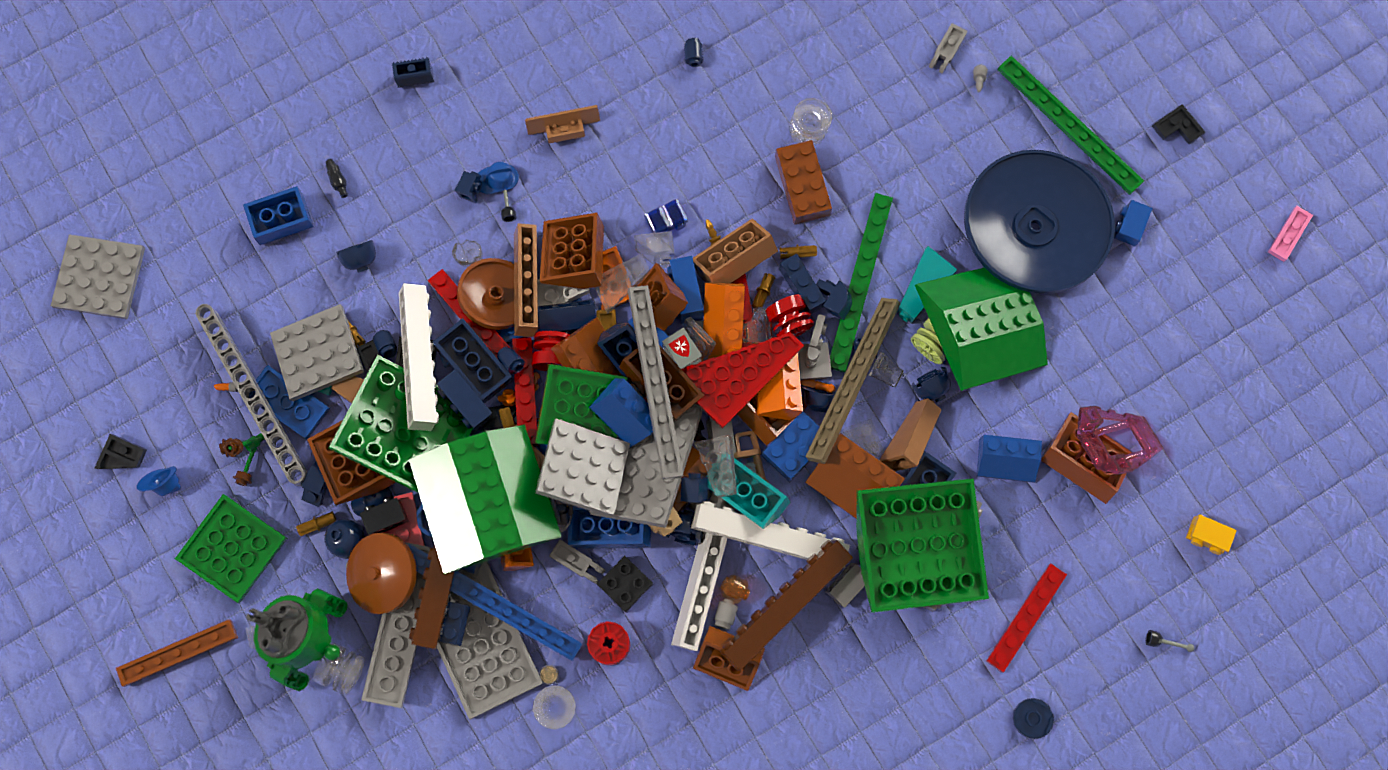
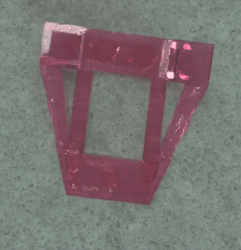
M1098 406L1081 407L1079 409L1077 437L1091 459L1092 464L1098 470L1114 474L1131 473L1164 449L1143 416L1129 413L1117 414L1115 410L1109 409L1104 411ZM1103 419L1121 421L1115 424L1098 428L1104 422ZM1129 427L1143 450L1127 455L1110 456L1099 436Z

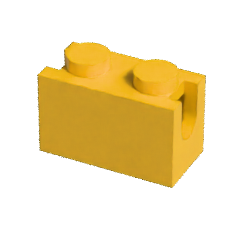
M1199 514L1193 517L1186 539L1191 540V544L1195 546H1205L1209 548L1210 552L1221 555L1224 554V551L1229 552L1237 530Z

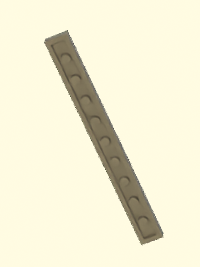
M881 298L805 456L808 461L826 463L900 306L898 299Z

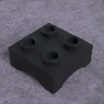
M624 555L597 585L626 613L653 585V582Z

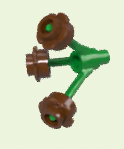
M262 433L252 436L245 441L237 438L222 439V443L219 444L221 454H225L226 457H236L243 451V447L250 452L243 472L237 471L236 475L233 476V479L236 480L235 483L246 487L247 484H252V475L248 474V470L257 447L260 446V442L265 440Z

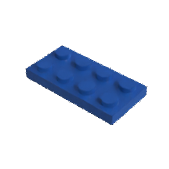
M269 365L264 368L256 379L277 419L306 440L330 410L328 406L312 395H307L292 402L289 399L283 375ZM255 391L249 393V399L255 396Z

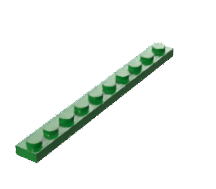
M1012 55L998 67L997 70L1129 195L1144 182L1133 169Z
M878 193L874 194L848 289L852 297V306L845 319H840L830 354L831 369L846 372L893 197Z

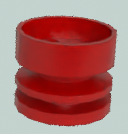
M800 294L783 298L765 310L769 323H778L773 328L774 333H778L776 337L788 332L798 337L814 326L813 320L808 319L810 317L809 312L800 313L806 307Z
M559 331L536 332L534 335L536 342L533 343V347L540 351L532 354V367L547 372L548 364L562 366L551 348L571 334Z
M606 621L599 623L591 630L588 635L587 646L589 653L596 661L603 665L612 666L619 664L627 657L630 651V639L628 633L621 625ZM606 638H609V640H614V642L612 643V648L603 646V644L606 643Z

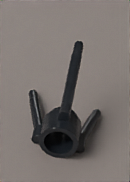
M549 498L557 524L564 525L569 523L570 516L574 514L573 505L569 504V507H566L565 504L557 505L555 499Z

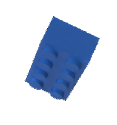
M573 506L574 514L570 516L568 529L569 546L576 549L651 547V529L649 525L591 515L590 510Z

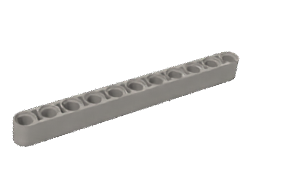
M208 304L198 306L195 313L197 319L285 476L292 484L302 487L307 470L219 314ZM210 311L209 317L204 318L205 313ZM219 327V331L213 334V330ZM228 343V347L222 350L223 344ZM237 359V363L231 366V361ZM242 375H246L244 382L239 381ZM255 391V396L249 399V393ZM265 407L264 413L258 415L259 408ZM270 423H274L273 429L267 431V426ZM283 439L282 446L276 448V442ZM288 456H292V462L285 464V459ZM298 472H301V473H302L301 479L298 480V481H295V480H294L295 474L298 473Z

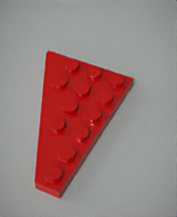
M788 332L779 337H773L767 341L740 348V350L701 361L695 365L686 366V368L681 370L704 394L696 404L723 429L804 347V344L791 332Z

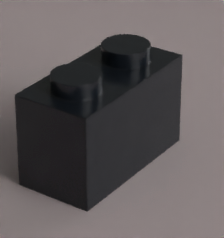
M397 497L386 498L382 501V504L378 506L370 505L360 513L368 535L384 533L409 522L402 503Z

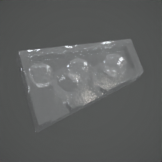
M642 253L602 273V286L595 287L607 313L628 295L629 287H636L650 271Z
M725 435L694 442L696 449H698L701 455V462L707 470V476L715 496L720 498L737 494L732 436Z

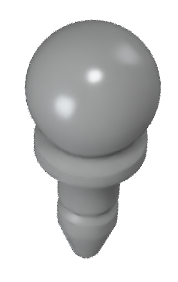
M982 64L975 66L973 69V79L976 82L977 92H981L983 82L986 80L988 73L986 66Z

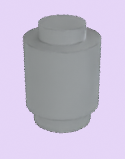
M724 599L723 602L719 601L714 617L715 626L730 630L738 609L734 601Z

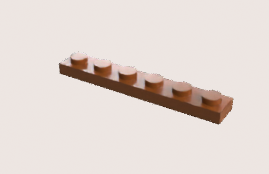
M228 619L116 667L122 687L131 685L238 638L232 620Z

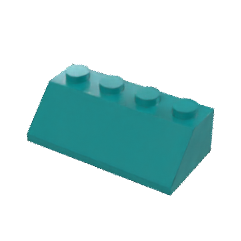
M724 452L706 476L708 477V488L762 529L778 519L791 502L786 495L727 452Z

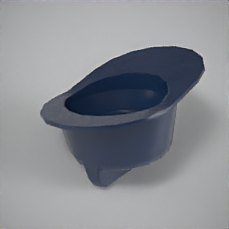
M801 385V388L804 389V400L807 407L813 411L827 413L835 393L820 392Z

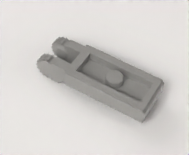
M951 23L936 49L935 56L929 67L933 69L938 58L945 60L939 69V72L943 74L968 31Z
M821 314L817 317L805 364L809 368H814L817 363L823 339H820V335H825L827 324L824 323L826 316Z
M562 540L558 541L549 555L555 561L595 584L599 580L586 572L591 566L599 573L603 574L605 572V569L594 563L592 559Z

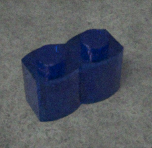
M678 199L668 202L662 207L644 215L654 238L659 237L660 239L669 235V231L673 229L680 230L684 228L688 222V218Z

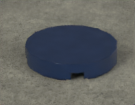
M1030 698L1018 703L1014 709L1013 722L1021 735L1031 739H1038L1049 734L1053 727L1054 716L1047 703L1040 699Z

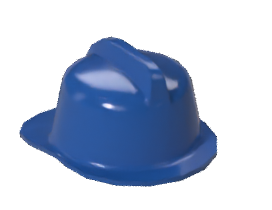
M504 162L493 163L490 167L484 168L478 173L482 176L480 179L482 182L480 192L484 194L509 190L517 185L519 180L517 170Z
M172 466L148 473L138 482L137 490H152L159 496H166L179 491L181 485L175 473L176 467Z

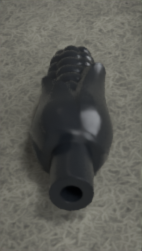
M327 159L325 163L331 186L336 191H339L341 198H346L348 196L345 189L346 180L339 166L332 159Z

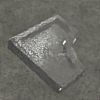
M753 308L751 321L743 323V343L758 344L773 338L772 324L769 323L766 317L765 308Z

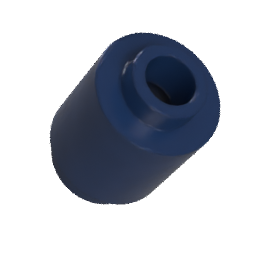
M698 38L687 39L684 45L685 63L691 67H697L703 62L702 43Z
M380 330L373 336V342L380 356L390 359L397 354L396 343L389 331Z
M503 347L499 350L497 358L510 374L522 371L525 362L512 348Z

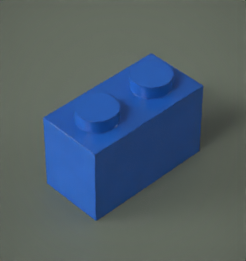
M1131 200L1127 205L1124 204L1120 215H1122L1121 221H1117L1115 225L1116 234L1114 239L1135 247L1141 241L1153 208Z

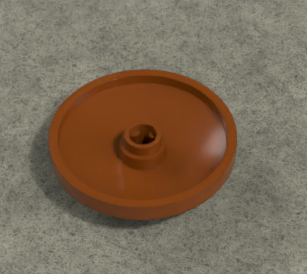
M487 258L474 262L463 272L457 287V299L462 311L471 321L484 328L494 330L514 327L513 263L498 258Z
M375 533L366 536L354 547L347 563L346 579L352 598L358 606L373 614H386L398 610L408 601L414 590L417 574L415 559L408 545L401 538L393 534Z

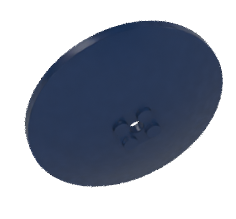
M1023 150L997 159L985 168L975 180L967 196L964 209L966 236L979 262L1000 281L1027 292L1057 293L1078 286L1100 268L1113 244L1115 219L1113 208L1105 189L1097 178L1080 163L1051 151ZM1031 223H1037L1040 229L1034 230L1031 227Z

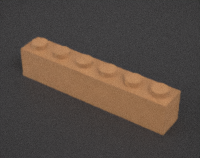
M518 223L514 232L515 336L534 337L538 328L536 225Z

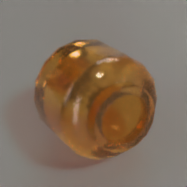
M734 574L729 577L726 576L720 587L722 597L732 600L735 604L740 603L742 599L746 601L751 591L748 589V581Z

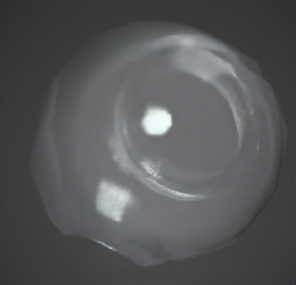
M466 239L464 243H456L454 245L452 256L460 266L467 268L474 262L482 260L483 250L476 241Z

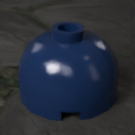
M370 240L337 251L336 254L340 263L346 269H357L359 273L368 270V265L375 260L376 250L373 241Z
M941 367L942 371L939 372L934 369L917 378L918 383L916 385L914 382L911 384L918 397L923 400H935V402L946 398L945 394L951 387V378L946 367Z
M690 510L678 512L677 514L682 523L672 533L665 536L669 538L672 535L675 537L674 541L685 545L695 546L696 542L700 545L703 531L691 528L694 512Z
M339 519L333 522L325 533L327 550L336 557L349 559L357 543L366 537L364 536L363 526L349 519Z

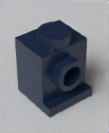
M464 171L454 191L460 198L477 203L476 195L480 193L482 188L480 180L482 176L473 171L471 173Z

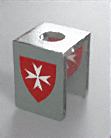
M684 328L662 341V348L680 369L701 362L702 354Z

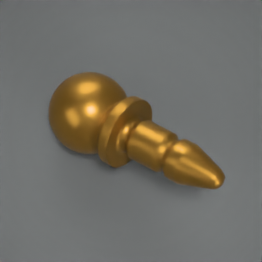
M706 219V228L711 237L708 241L713 245L720 240L721 235L717 236L713 224L709 219Z

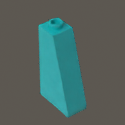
M929 246L926 247L897 310L899 317L911 324L925 309L915 285L951 276L957 271L954 266Z

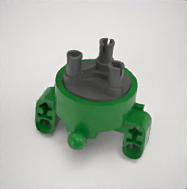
M317 588L311 594L305 593L303 598L295 595L281 596L269 603L262 612L255 608L248 611L253 613V615L247 613V620L256 623L254 629L256 651L263 660L268 662L267 667L271 669L269 674L271 679L288 688L302 691L309 683V676L298 669L309 665L313 661H320L324 656L330 661H334L340 656V648L337 645L330 644L332 637L328 633L326 616L330 614L335 617H342L348 607L345 600Z

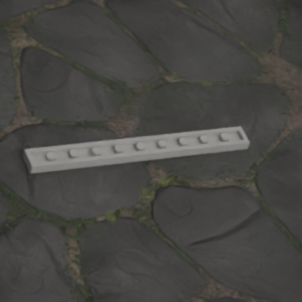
M648 286L629 287L628 296L662 480L683 477V470Z

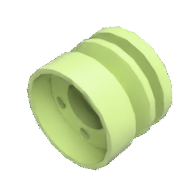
M928 318L923 323L924 328H919L917 333L911 337V342L928 360L935 364H942L946 356Z

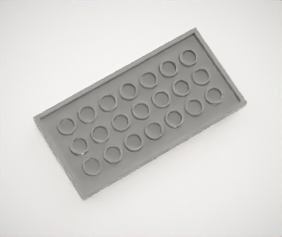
M634 386L633 388L641 395L643 399H645V396L640 392V390L636 386ZM697 404L674 423L683 472L703 409ZM654 433L631 448L629 447L614 515L608 517L589 511L591 515L666 528L681 478L662 480Z
M487 561L482 563L477 575L462 569L457 570L503 597ZM450 591L448 602L468 605L470 611L462 645L456 646L438 641L437 649L469 720L543 684L519 630Z

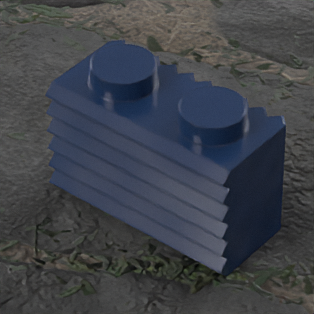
M428 57L392 63L394 80L397 87L434 82L433 70Z
M448 602L449 606L446 607L448 610L445 611L447 614L445 615L446 618L444 619L445 622L443 623L444 626L442 627L443 630L441 631L442 634L439 641L461 646L470 607L468 605Z

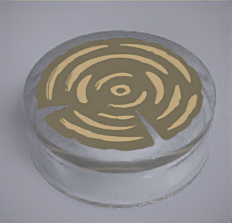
M545 665L540 669L539 676L544 684L553 685L559 679V671L553 665Z

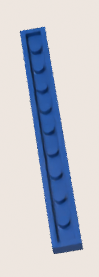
M408 544L415 559L416 571L424 575L425 568H429L431 562L428 559V554ZM454 572L450 591L571 661L574 660L583 643L460 572Z

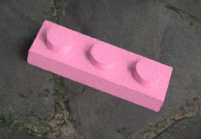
M1299 206L1294 207L1268 253L1285 262L1313 215Z

